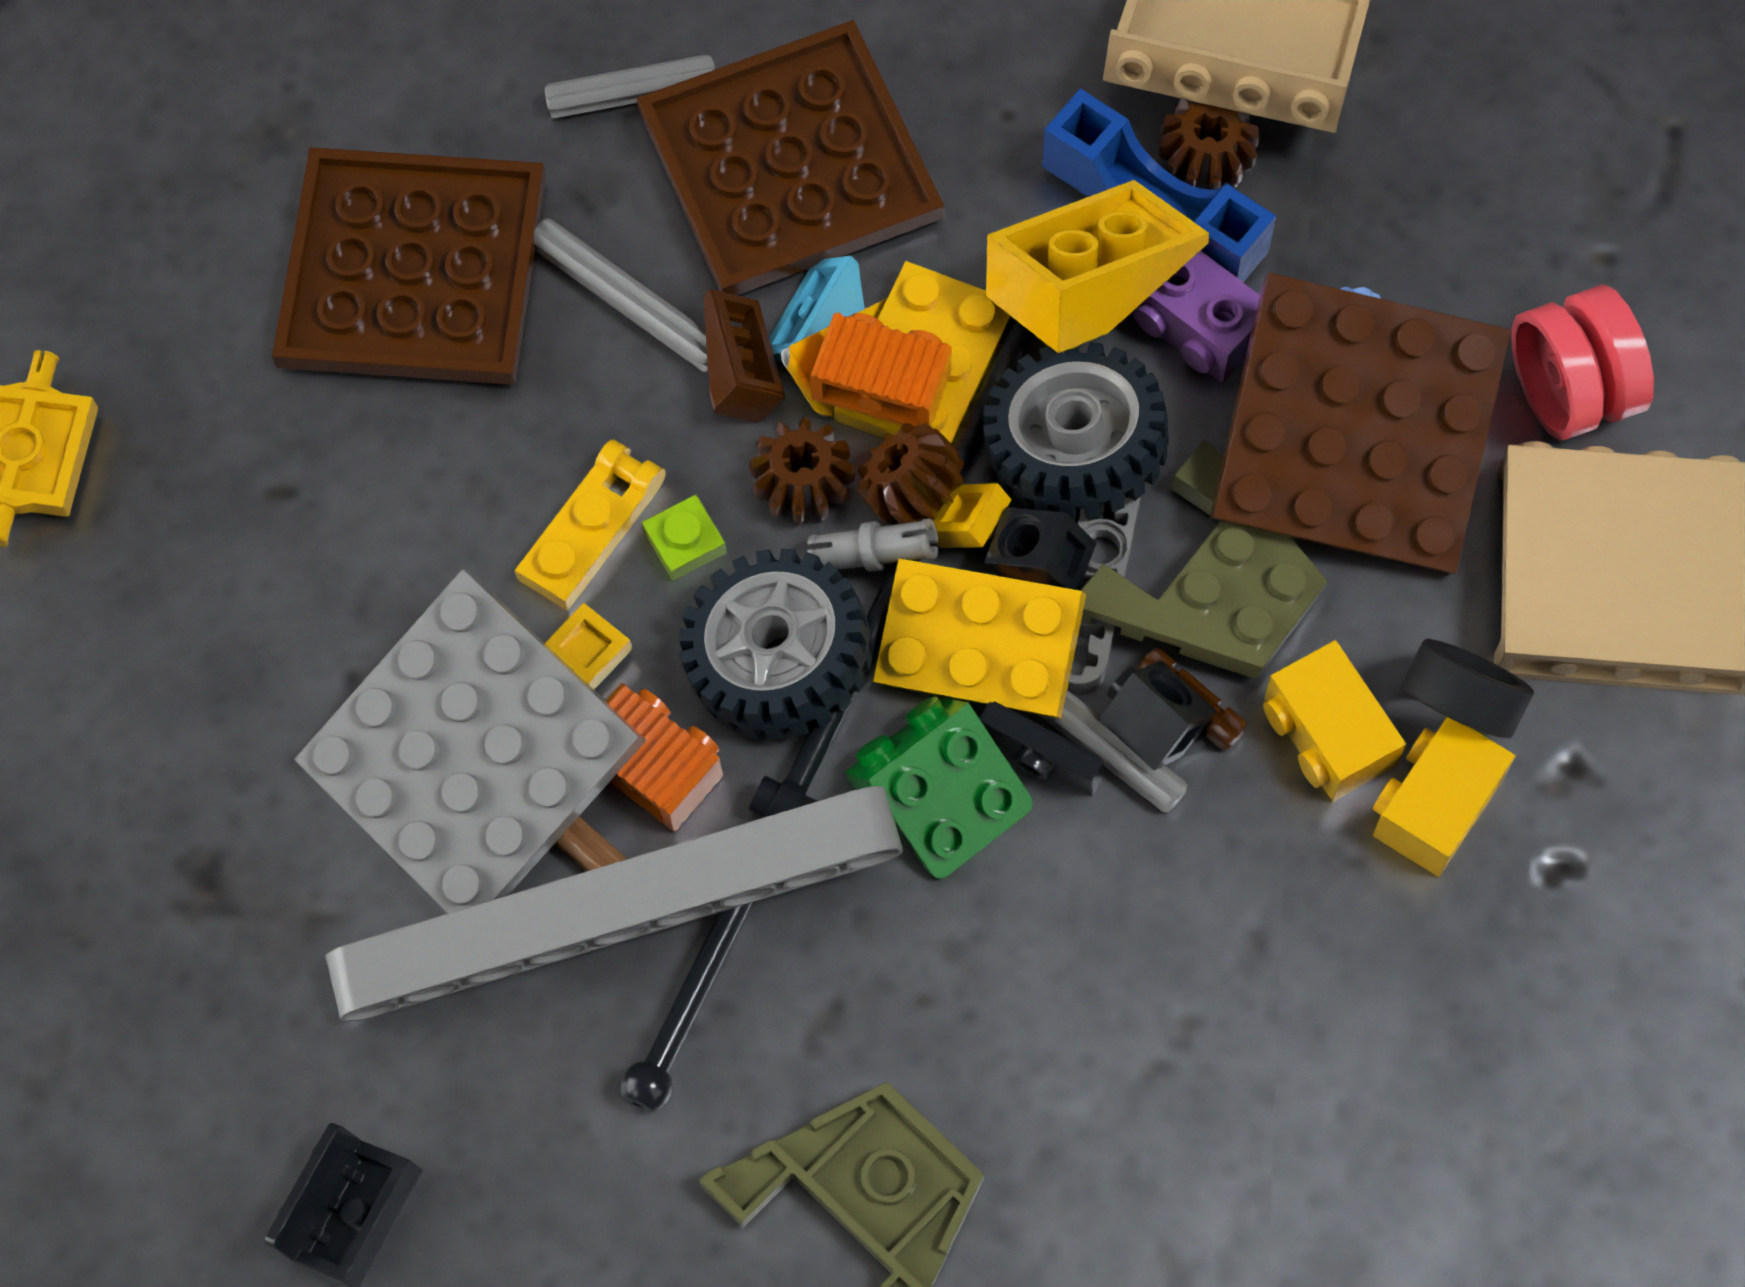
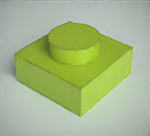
M697 495L642 522L645 536L672 581L727 554L726 543Z

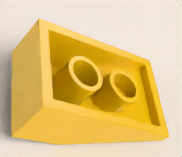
M1132 180L987 234L986 297L1053 350L1060 353L1108 334L1208 244L1209 232L1140 183Z

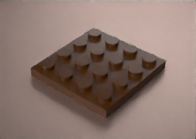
M854 19L637 98L638 111L721 292L739 295L812 268L823 259L850 254L945 218V206Z
M310 147L272 353L276 368L516 385L536 248L534 244V230L540 221L546 180L544 163Z
M1268 272L1264 275L1209 519L1442 573L1456 574L1511 329Z

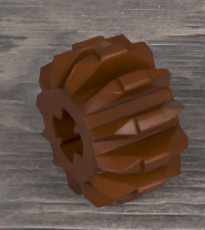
M1180 99L1175 107V114H1167L1161 124L1160 134L1162 139L1159 140L1158 155L1160 156V161L1168 162L1167 172L1176 178L1187 177L1186 183L1197 187L1199 183L1207 184L1208 189L1213 190L1220 188L1222 181L1237 188L1238 184L1242 181L1243 172H1251V169L1256 164L1258 153L1255 148L1258 147L1260 138L1258 126L1250 124V114L1198 102L1197 105H1194L1184 99Z
M804 416L799 423V429L791 431L786 424L779 420L778 425L775 427L777 439L760 436L757 442V452L759 455L751 457L752 460L749 462L750 476L756 479L753 484L754 495L758 501L770 500L769 510L775 518L791 509L793 511V520L800 526L805 519V512L813 510L816 516L825 521L829 515L828 503L844 506V502L847 500V488L845 486L852 484L855 479L854 465L848 462V459L851 457L850 446L846 440L834 441V429L829 423L813 432L811 431L810 420Z
M907 422L901 426L896 435L886 432L883 443L878 448H870L868 450L871 456L870 460L861 465L857 471L862 478L857 491L863 497L864 503L883 523H889L890 525L922 521L925 517L936 520L937 512L944 504L954 503L950 495L951 492L959 488L964 482L959 473L964 461L960 458L958 450L939 430L933 429L927 423L915 427Z

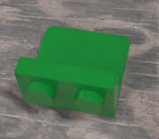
M931 697L915 706L905 717L908 724L891 737L882 735L864 745L856 753L855 757L858 762L846 770L844 774L855 790L872 786H882L885 788L897 829L927 873L936 878H945L1027 815L1032 809L1033 801L970 704L944 697L941 699Z

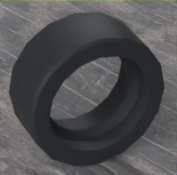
M1425 639L1421 643L1402 682L1403 688L1410 695L1433 710L1470 728L1500 738H1511L1534 695V690L1526 682L1502 667L1457 646L1434 639Z

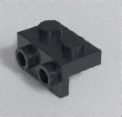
M330 1123L318 1144L312 1150L304 1169L286 1201L279 1209L272 1226L265 1236V1244L300 1268L344 1287H360L424 1170L411 1160L364 1142L343 1126Z

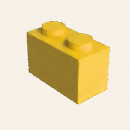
M1336 640L1270 675L1264 697L1265 702L1263 703L1267 719L1279 735H1289L1300 752L1297 758L1303 774L1313 787L1319 788L1322 786L1332 802L1398 766L1406 743Z
M1446 717L1436 733L1426 727L1406 757L1407 761L1414 764L1413 768L1403 783L1392 777L1372 808L1373 811L1381 815L1373 837L1435 876L1440 877L1506 777L1516 755L1473 728L1449 717Z

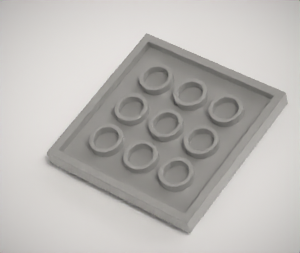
M462 569L294 760L449 914L508 896L646 742V739L472 573Z

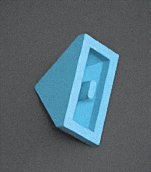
M852 256L823 259L814 267L809 268L769 337L776 362L782 361V350L828 327L834 313L840 312L847 317L865 309L859 263Z

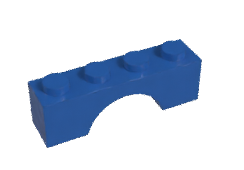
M1080 88L1044 129L1043 168L1087 197L1132 180L1137 181L1209 232V242L1201 251L1243 283L1269 253L1276 220L1275 214L1227 183L1218 189L1208 190L1194 187L1174 177L1145 151L1136 138L1129 119Z

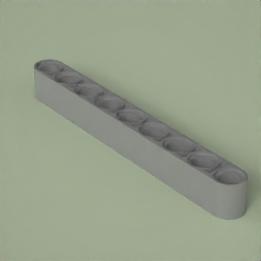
M882 786L866 787L338 947L325 955L340 1019L347 1022L376 1017L874 866L897 857L903 852V847L885 788Z

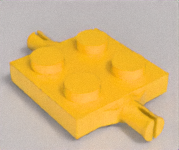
M41 350L33 352V359L26 382L5 386L0 385V548L8 546V538L16 514L33 512L69 517L98 412V406L93 397L65 394L51 387L55 370L59 363V357L49 351H45L44 354Z

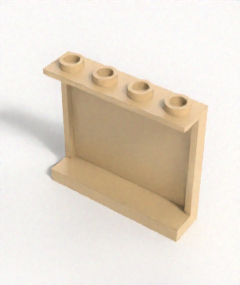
M1127 0L1117 30L1111 29L1103 81L1336 133L1370 0Z
M1538 441L1508 445L1497 471V480H1504L1501 640L1494 653V664L1523 679L1745 695V462H1740L1737 458L1726 455L1712 456L1707 459L1678 458L1674 453L1668 451H1651L1643 455L1615 453L1612 449L1603 446H1590L1581 450L1558 449Z

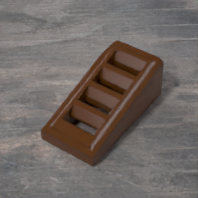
M709 289L703 296L709 390L714 413L750 422H761L786 398L759 301ZM730 321L741 323L742 328L732 326Z

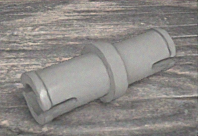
M930 518L917 522L881 526L877 521L862 523L858 530L811 534L807 544L810 547L817 546V549H810L807 552L819 556L824 566L827 562H830L838 570L865 567L869 572L882 571L887 563L898 562L899 558L905 560L935 559L938 555V548L936 546L930 547L929 543H938V535L935 524Z

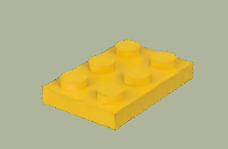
M905 261L880 312L878 320L891 330L899 329L904 334L912 330L930 332L939 337L943 343L946 342L952 347L950 378L947 381L935 420L932 423V428L939 430L952 444L1013 321V317L987 298L986 290ZM837 406L834 408L835 421L884 439L886 432L896 435L902 426Z
M899 558L873 682L883 686L988 705L989 702L993 703L995 701L1010 710L1062 719L1086 594L1079 590Z

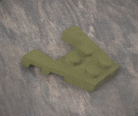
M1204 439L1174 475L1170 489L1210 515L1222 465V455L1210 442ZM1219 521L1220 523L1159 599H1155L1105 564H1102L1081 590L1086 594L1081 621L1090 624L1093 618L1120 627L1121 635L1143 641L1147 636L1181 647L1179 652L1181 655L1257 679L1322 594L1328 581L1291 537Z
M885 1082L810 1120L811 1124L777 1141L772 1139L751 1150V1154L724 1168L719 1166L707 1172L699 1180L700 1186L744 1228L792 1179H795L891 1273L880 1287H933L981 1187L984 1174L888 1082Z

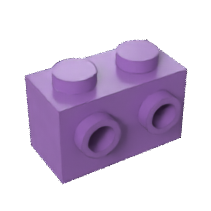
M1200 250L1132 311L1131 314L1134 316L1136 323L1147 334L1156 338L1161 336L1180 350L1183 359L1193 369L1200 373L1208 372L1224 383L1246 359L1260 295Z

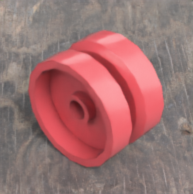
M1602 284L1566 297L1563 307L1551 302L1515 316L1511 327V349L1516 373L1528 404L1536 419L1549 435L1559 441L1570 439L1597 429L1602 418L1612 423L1649 409L1654 398V374L1650 353L1641 327L1634 314L1616 290Z

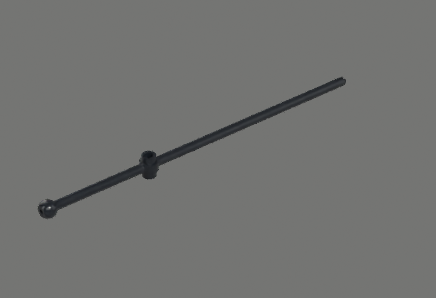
M1015 319L952 443L958 450L960 458L964 461L963 467L959 472L962 478L984 435L983 412L984 406L989 405L988 394L993 385L1001 387L1000 376L1008 368L1016 371L1018 360L1023 357L1033 336L1032 332ZM922 559L911 560V561L921 562ZM898 562L892 563L866 615L872 634L873 647H869L872 660L882 641ZM862 670L865 676L867 670ZM849 690L848 692L852 701L856 694V691ZM835 706L829 709L833 721L823 727H820L817 721L814 720L786 778L780 783L768 776H764L751 801L749 811L765 818L818 801L806 794L849 706L843 713ZM752 903L717 914L645 1061L633 1064L622 1075L620 1082L621 1096L630 1105L642 1111L653 1113L663 1108L670 1100L673 1084L668 1072Z

